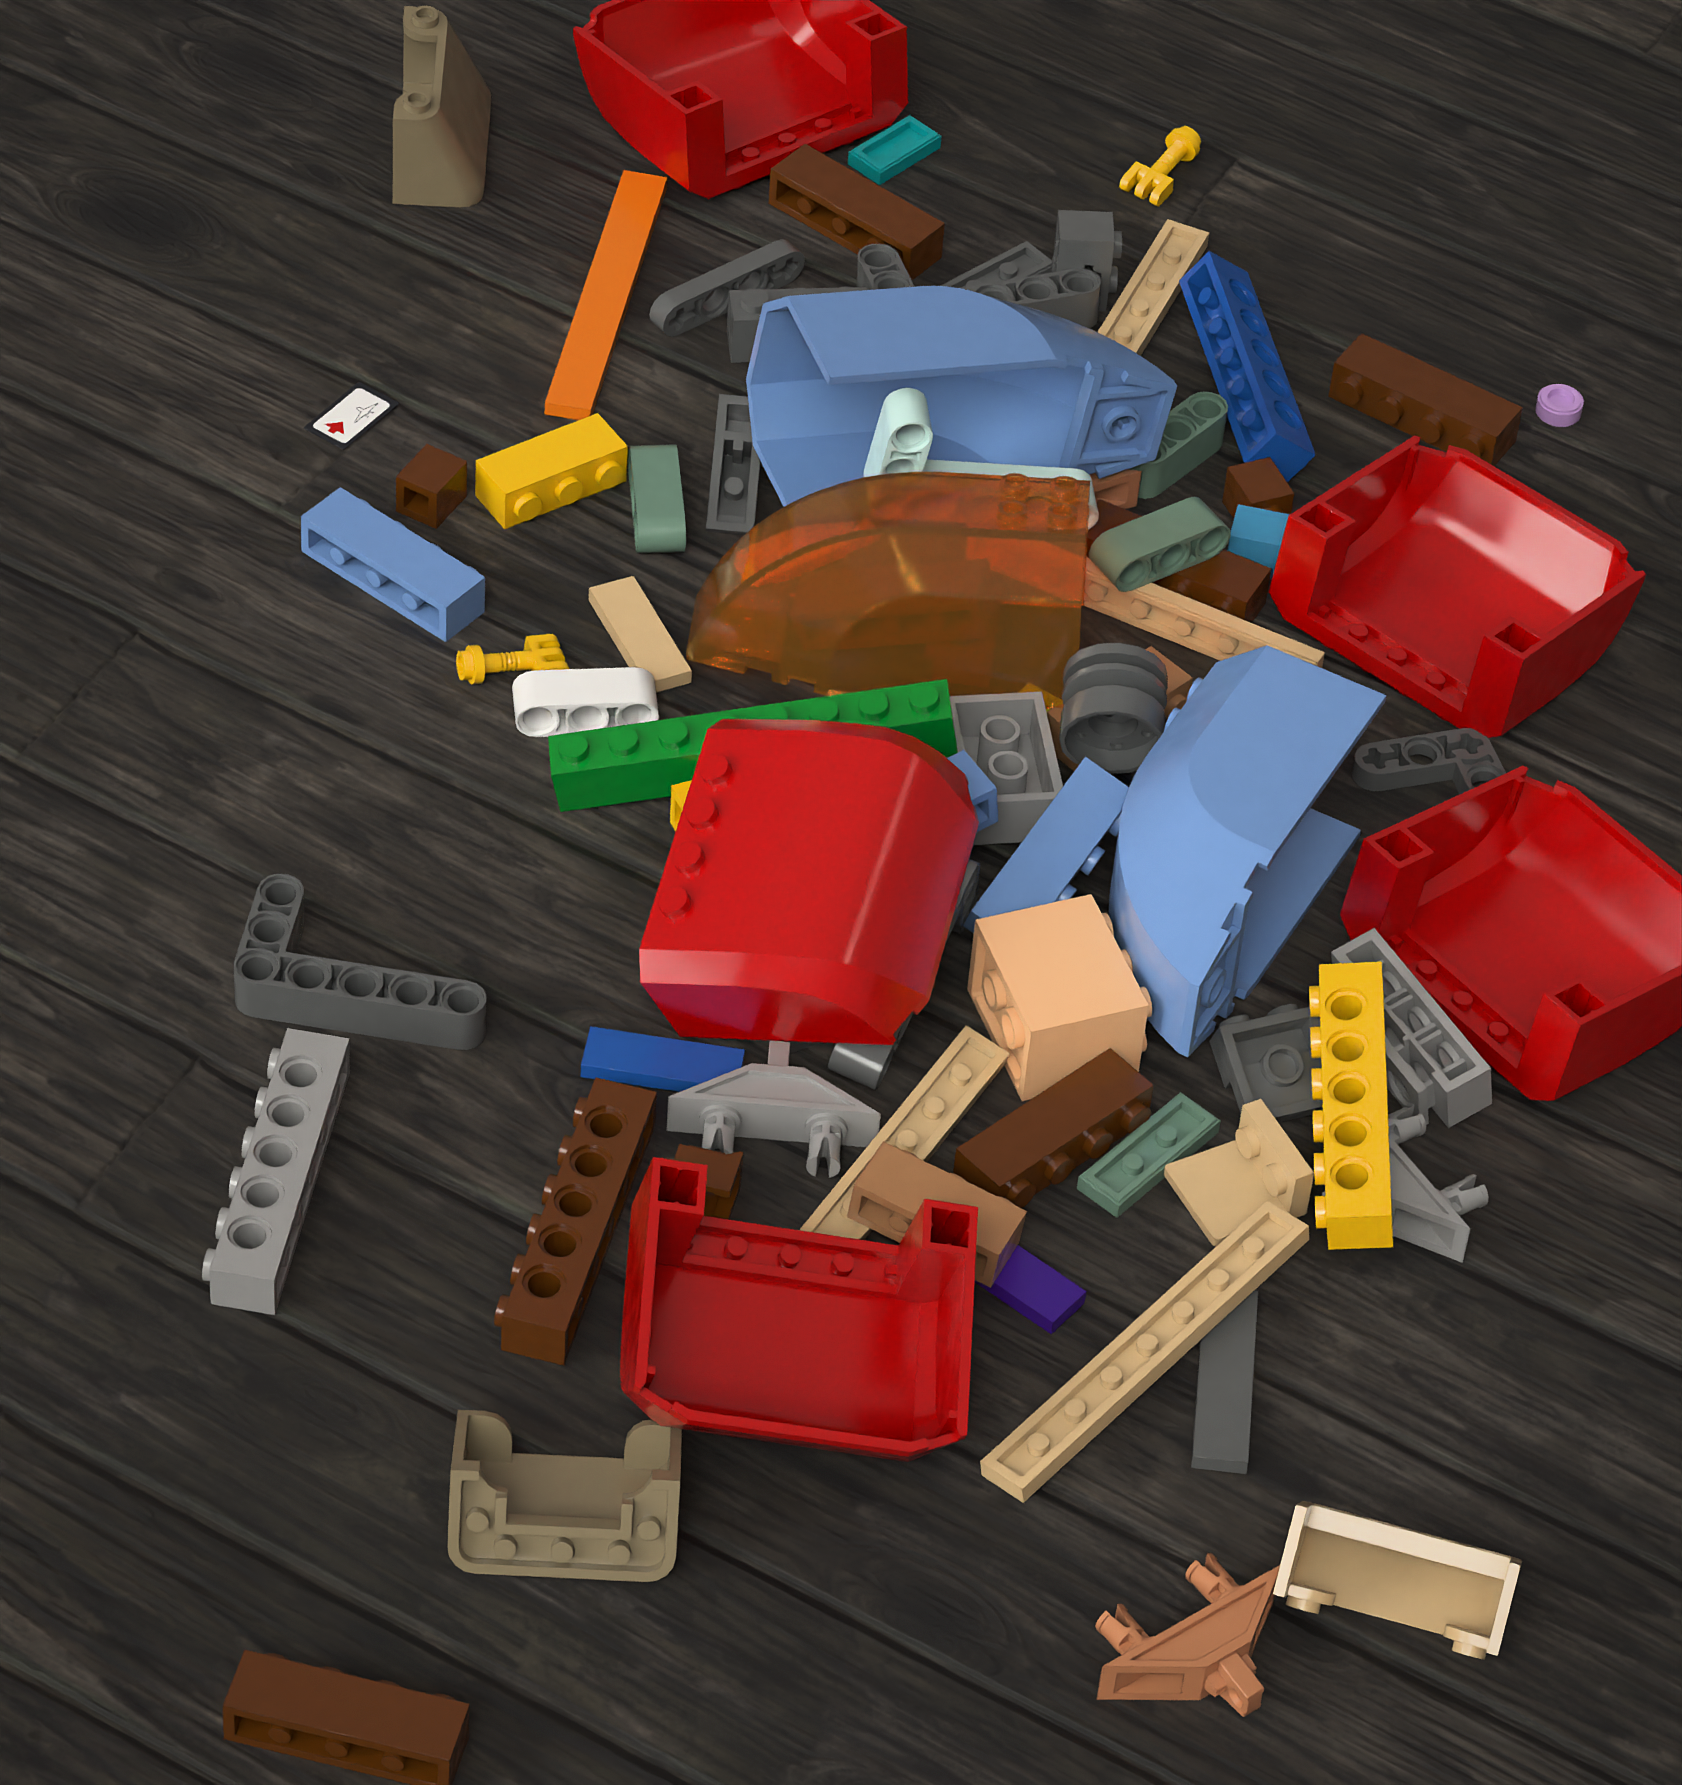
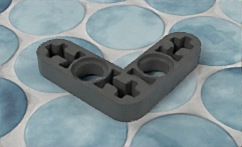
M1459 728L1364 744L1356 750L1351 772L1354 782L1361 788L1369 791H1385L1453 780L1459 794L1475 788L1472 785L1475 782H1488L1506 773L1490 740L1472 728ZM1421 754L1431 758L1433 763L1421 765L1413 762L1409 757Z

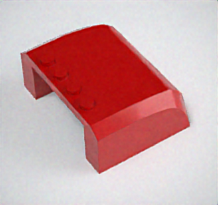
M611 0L593 9L590 12V21L583 28L578 26L573 28V37L581 71L589 93L603 118L641 155L688 191L707 199L732 189H739L749 182L770 175L772 167L804 144L824 153L841 145H848L856 139L891 126L908 104L907 26L870 0Z
M1414 435L1288 516L1269 594L1284 620L1317 639L1325 647L1333 649L1357 664L1362 670L1373 674L1397 689L1402 695L1413 699L1429 709L1442 720L1448 721L1458 728H1472L1487 738L1499 737L1557 697L1598 661L1626 620L1644 583L1646 573L1643 570L1635 571L1626 560L1629 552L1620 541L1463 448L1449 445L1447 452L1421 446L1419 445L1420 437Z
M721 719L708 728L639 948L640 983L680 1037L893 1045L897 1040L893 1034L911 1012L918 1015L929 1002L979 825L976 809L972 804L967 786L969 784L968 778L938 750L914 736L887 727L821 720Z
M1521 766L1364 838L1340 916L1350 940L1375 928L1480 1056L1529 1100L1554 1101L1628 1063L1675 1033L1682 1026V875L1576 787L1557 780L1554 787L1526 776L1529 768Z
M658 1157L652 1158L631 1208L620 1356L621 1389L651 1420L664 1427L910 1462L965 1439L968 1432L978 1207L924 1199L899 1245L704 1216L708 1165Z

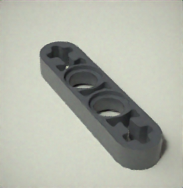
M780 239L664 292L654 301L650 309V320L667 336L680 335L727 313L729 290L779 289L791 283L799 276L804 267V255L788 240ZM751 273L749 278L741 285L742 281ZM714 291L713 295L705 301L706 297Z

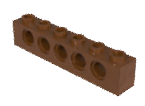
M596 1077L589 1096L579 1097L573 1116V1127H576L573 1136L564 1135L557 1160L558 1166L561 1167L557 1175H548L542 1195V1205H545L542 1215L534 1213L529 1223L526 1244L529 1245L526 1255L518 1253L515 1258L510 1278V1284L513 1285V1289L510 1295L502 1294L497 1304L494 1326L501 1327L502 1351L565 1365L653 1134L656 1120L657 1092Z

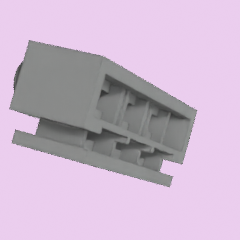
M1375 928L1331 952L1332 964L1382 962L1387 1089L1402 1107L1410 1103L1415 1104L1412 1117L1422 1113L1427 1125L1429 1124L1428 1108L1432 1107L1445 1125L1450 1128L1492 1104L1490 1066Z

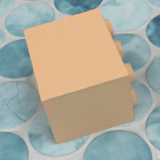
M1092 894L975 919L967 990L993 1043L1010 1053L1004 1066L1021 1101L1033 1099L1109 1048L1139 1072L1141 1054L1147 1049L1145 1028L1147 1018L1152 1015L1151 998L1144 986L1139 987L1133 975V966L1128 952L1125 949L1120 950L1114 938L1111 919L1107 913H1101Z

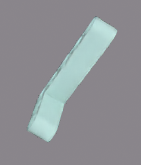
M901 388L890 393L883 402L863 476L869 512L878 521L1061 533H1081L1092 528L1098 521L1099 512L1092 479L1084 470L928 460L927 456L933 440V432L925 395L917 389Z

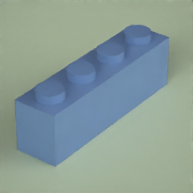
M338 488L301 516V551L444 642H447L485 612V577L479 574L473 567L467 566L450 556L436 544L426 541L407 529L402 523L394 521L370 506L365 500L357 498L343 488Z
M1085 756L973 907L963 926L974 934L975 919L1071 899L1077 891L1076 888L1070 885L1079 871L1088 876L1103 856L1105 850L1098 846L1108 832L1117 837L1122 807L1129 787Z

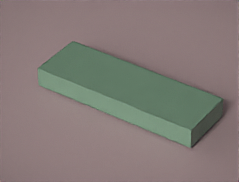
M1180 1092L1152 1115L1149 1120L1140 1125L1078 1177L1077 1190L1118 1218L1165 1178L1164 1170L1167 1164L1193 1155L1219 1133L1221 1120Z

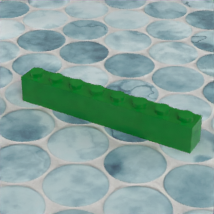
M947 679L548 736L551 778L560 812L670 797L671 785L692 780L707 729L721 719L821 720L881 726L914 736L938 750L945 757L958 753Z

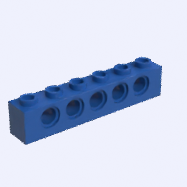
M1208 251L1179 280L1218 392L1228 404L1227 417L1244 463L1271 457L1286 482H1288L1316 455L1248 272Z

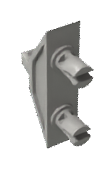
M770 1041L768 1064L751 1063L668 1096L666 1131L703 1134L702 1148L714 1151L715 1149H720V1152L725 1154L734 1153L735 1137L809 1143L806 1161L807 1171L816 1177L822 1157H825L828 1175L831 1178L837 1175L841 1169V1145L867 1147L879 1133L881 1113L805 1067L789 1066L790 1042Z
M1410 1103L1388 1115L1393 1236L1463 1263L1470 1227L1460 1216L1487 1205L1488 1192L1485 1184L1474 1188L1477 1176L1475 1174L1466 1176L1465 1179L1445 1187L1441 1191L1430 1183L1398 1146V1144L1413 1137H1419L1426 1132V1122L1423 1114H1417L1412 1117L1415 1104Z

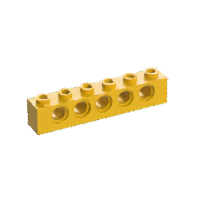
M1382 962L1319 964V986H1309L1310 1016L1320 1017V1027H1310L1312 1058H1321L1322 1068H1311L1313 1100H1323V1110H1313L1314 1142H1324V1153H1314L1315 1185H1325V1196H1315L1316 1229L1327 1228L1328 1250L1393 1247Z

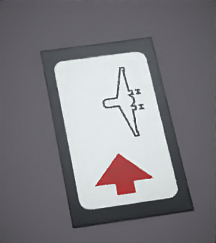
M358 382L308 423L304 429L345 450L400 403Z

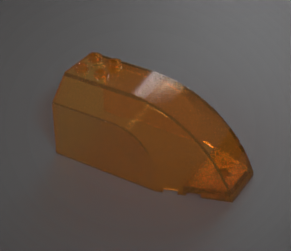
M901 472L863 477L811 493L788 504L758 523L741 537L716 564L695 599L686 660L744 674L748 667L772 673V682L787 685L790 678L814 684V693L826 696L947 679L950 696L1042 691L1046 709L1051 710L1054 707L1063 708V671L1068 659L1079 651L1081 609L1084 606L1090 480H1077L1069 476L1055 478L1027 477L1019 473L987 475L952 472Z

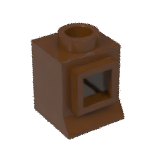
M679 1144L675 1157H666L665 1159L708 1165L704 1216L730 1220L741 1188L744 1152L739 1151L725 1154L692 1145Z

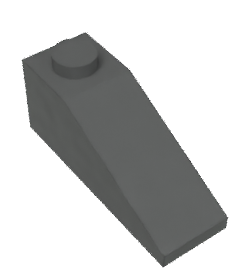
M719 394L706 532L753 536L761 461L753 447L748 396Z

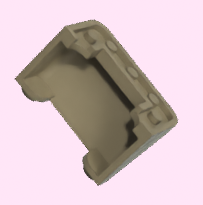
M404 6L403 95L396 99L393 111V204L441 207L473 206L480 202L484 195L491 115L490 89L449 20L441 11L431 6Z
M457 1411L450 1472L447 1545L449 1557L455 1566L465 1572L474 1574L635 1582L657 1581L667 1576L673 1569L677 1549L682 1429L664 1427L653 1420H644L634 1425L627 1433L624 1458L512 1453V1431L503 1417L488 1411Z

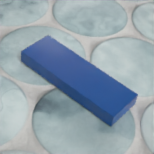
M590 1026L581 1062L580 1077L590 1079L597 1077L623 1084L681 1092L743 1067L745 1049Z

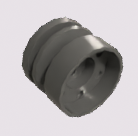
M1103 643L1081 649L1068 659L1063 671L1064 688L1062 690V700L1064 707L1061 712L1059 736L1062 752L1073 763L1078 765L1086 756L1110 774L1137 771L1147 754L1164 733L1166 725L1164 709L1167 705L1166 690L1168 688L1166 666L1155 654L1139 646L1123 643Z

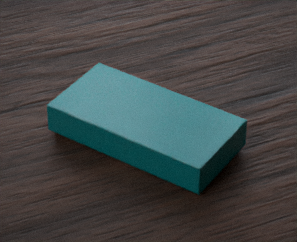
M909 115L849 151L848 165L876 184L881 185L940 149L942 136Z

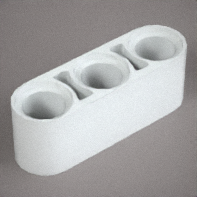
M643 668L534 670L519 675L514 680L512 686L516 726L521 733L527 736L548 737L659 719L654 676Z

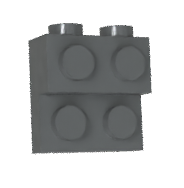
M1287 1004L1271 1010L1265 1017L1250 1020L1248 1015H1237L1219 1024V1028L1209 1042L1225 1089H1233L1240 1113L1244 1104L1258 1099H1262L1278 1123L1313 1115V1110H1323V1100H1313L1311 1068H1322L1321 1058H1312L1310 1027H1320V1017H1311L1310 1007L1298 1009L1296 1004Z

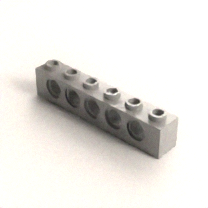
M287 1028L281 1049H272L267 1069V1078L271 1080L268 1088H259L255 1103V1118H258L255 1127L248 1126L246 1128L243 1138L242 1158H245L243 1167L235 1166L233 1168L229 1184V1198H232L229 1208L221 1207L215 1231V1237L219 1241L216 1249H207L203 1262L202 1280L210 1282L211 1304L275 1315L350 1074L349 1038Z

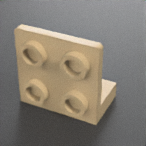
M1262 1099L1242 1106L1239 1129L1236 1130L1235 1134L1236 1140L1165 1166V1178L1213 1246L1221 1243L1267 1200L1296 1218L1307 1213L1314 1172Z

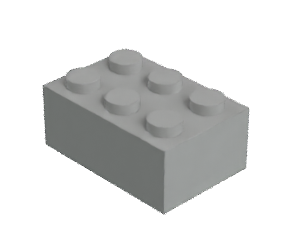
M1042 691L950 696L958 752L965 750L997 788L998 822L976 832L973 845L1022 842L1063 787Z

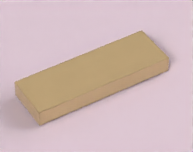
M634 576L589 588V602L627 665L649 671L654 676L656 693L691 683V668Z

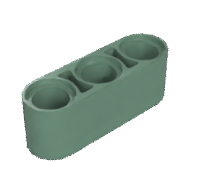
M1197 392L1169 412L1156 459L1129 468V470L1142 471L1138 498H1153L1161 494L1222 447L1228 404L1223 397L1212 392Z
M629 445L628 477L636 553L685 552L686 522L677 445Z
M1190 497L1105 531L1091 545L1089 559L1119 591L1128 592L1213 558L1226 547L1231 532L1225 523L1199 497Z

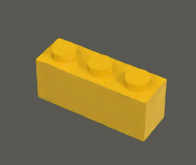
M596 413L476 460L475 496L504 529H507L626 482L628 446L607 422Z

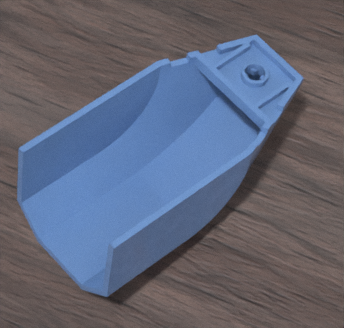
M917 286L794 295L763 303L746 376L753 447L793 527L877 520L869 512L863 477L864 468L883 402L890 393L898 389H917L927 399L933 432V440L927 456L928 460L1075 468L1084 470L1089 475L1096 473L1099 479L1156 459L1177 389L1175 381L1158 367L1134 351L1092 329L1044 311L970 290L947 286Z
M1268 645L1218 661L1204 679L1198 677L1189 690L1185 705L1182 709L1174 708L1170 713L1164 733L1138 768L1128 788L1122 807L1109 894L1108 915L1113 925L1114 938L1120 950L1125 949L1131 958L1133 975L1139 987L1144 986L1149 992L1152 1002V1015L1147 1018L1148 1021L1179 1054L1189 1057L1214 1031L1216 1022L1213 1019L1216 1015L1227 1018L1233 1012L1235 1003L1232 1000L1234 996L1245 1000L1251 994L1352 849L1361 832L1358 828L1311 809V806L1382 708L1386 695Z

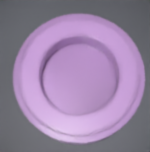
M1552 384L1540 390L1535 410L1537 416L1543 422L1556 427H1567L1574 425L1581 418L1584 400L1576 389L1564 384Z

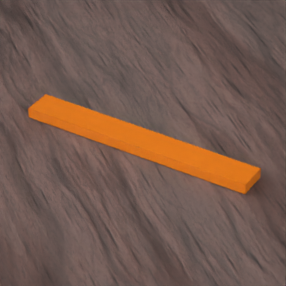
M623 170L545 400V415L573 420H581L593 415L667 190V177Z

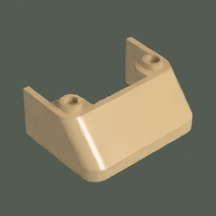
M1302 1501L1295 1506L1273 1594L1281 1597L1288 1595L1287 1606L1319 1614L1321 1604L1335 1605L1438 1633L1454 1640L1452 1651L1485 1659L1486 1653L1498 1656L1522 1560L1339 1509Z

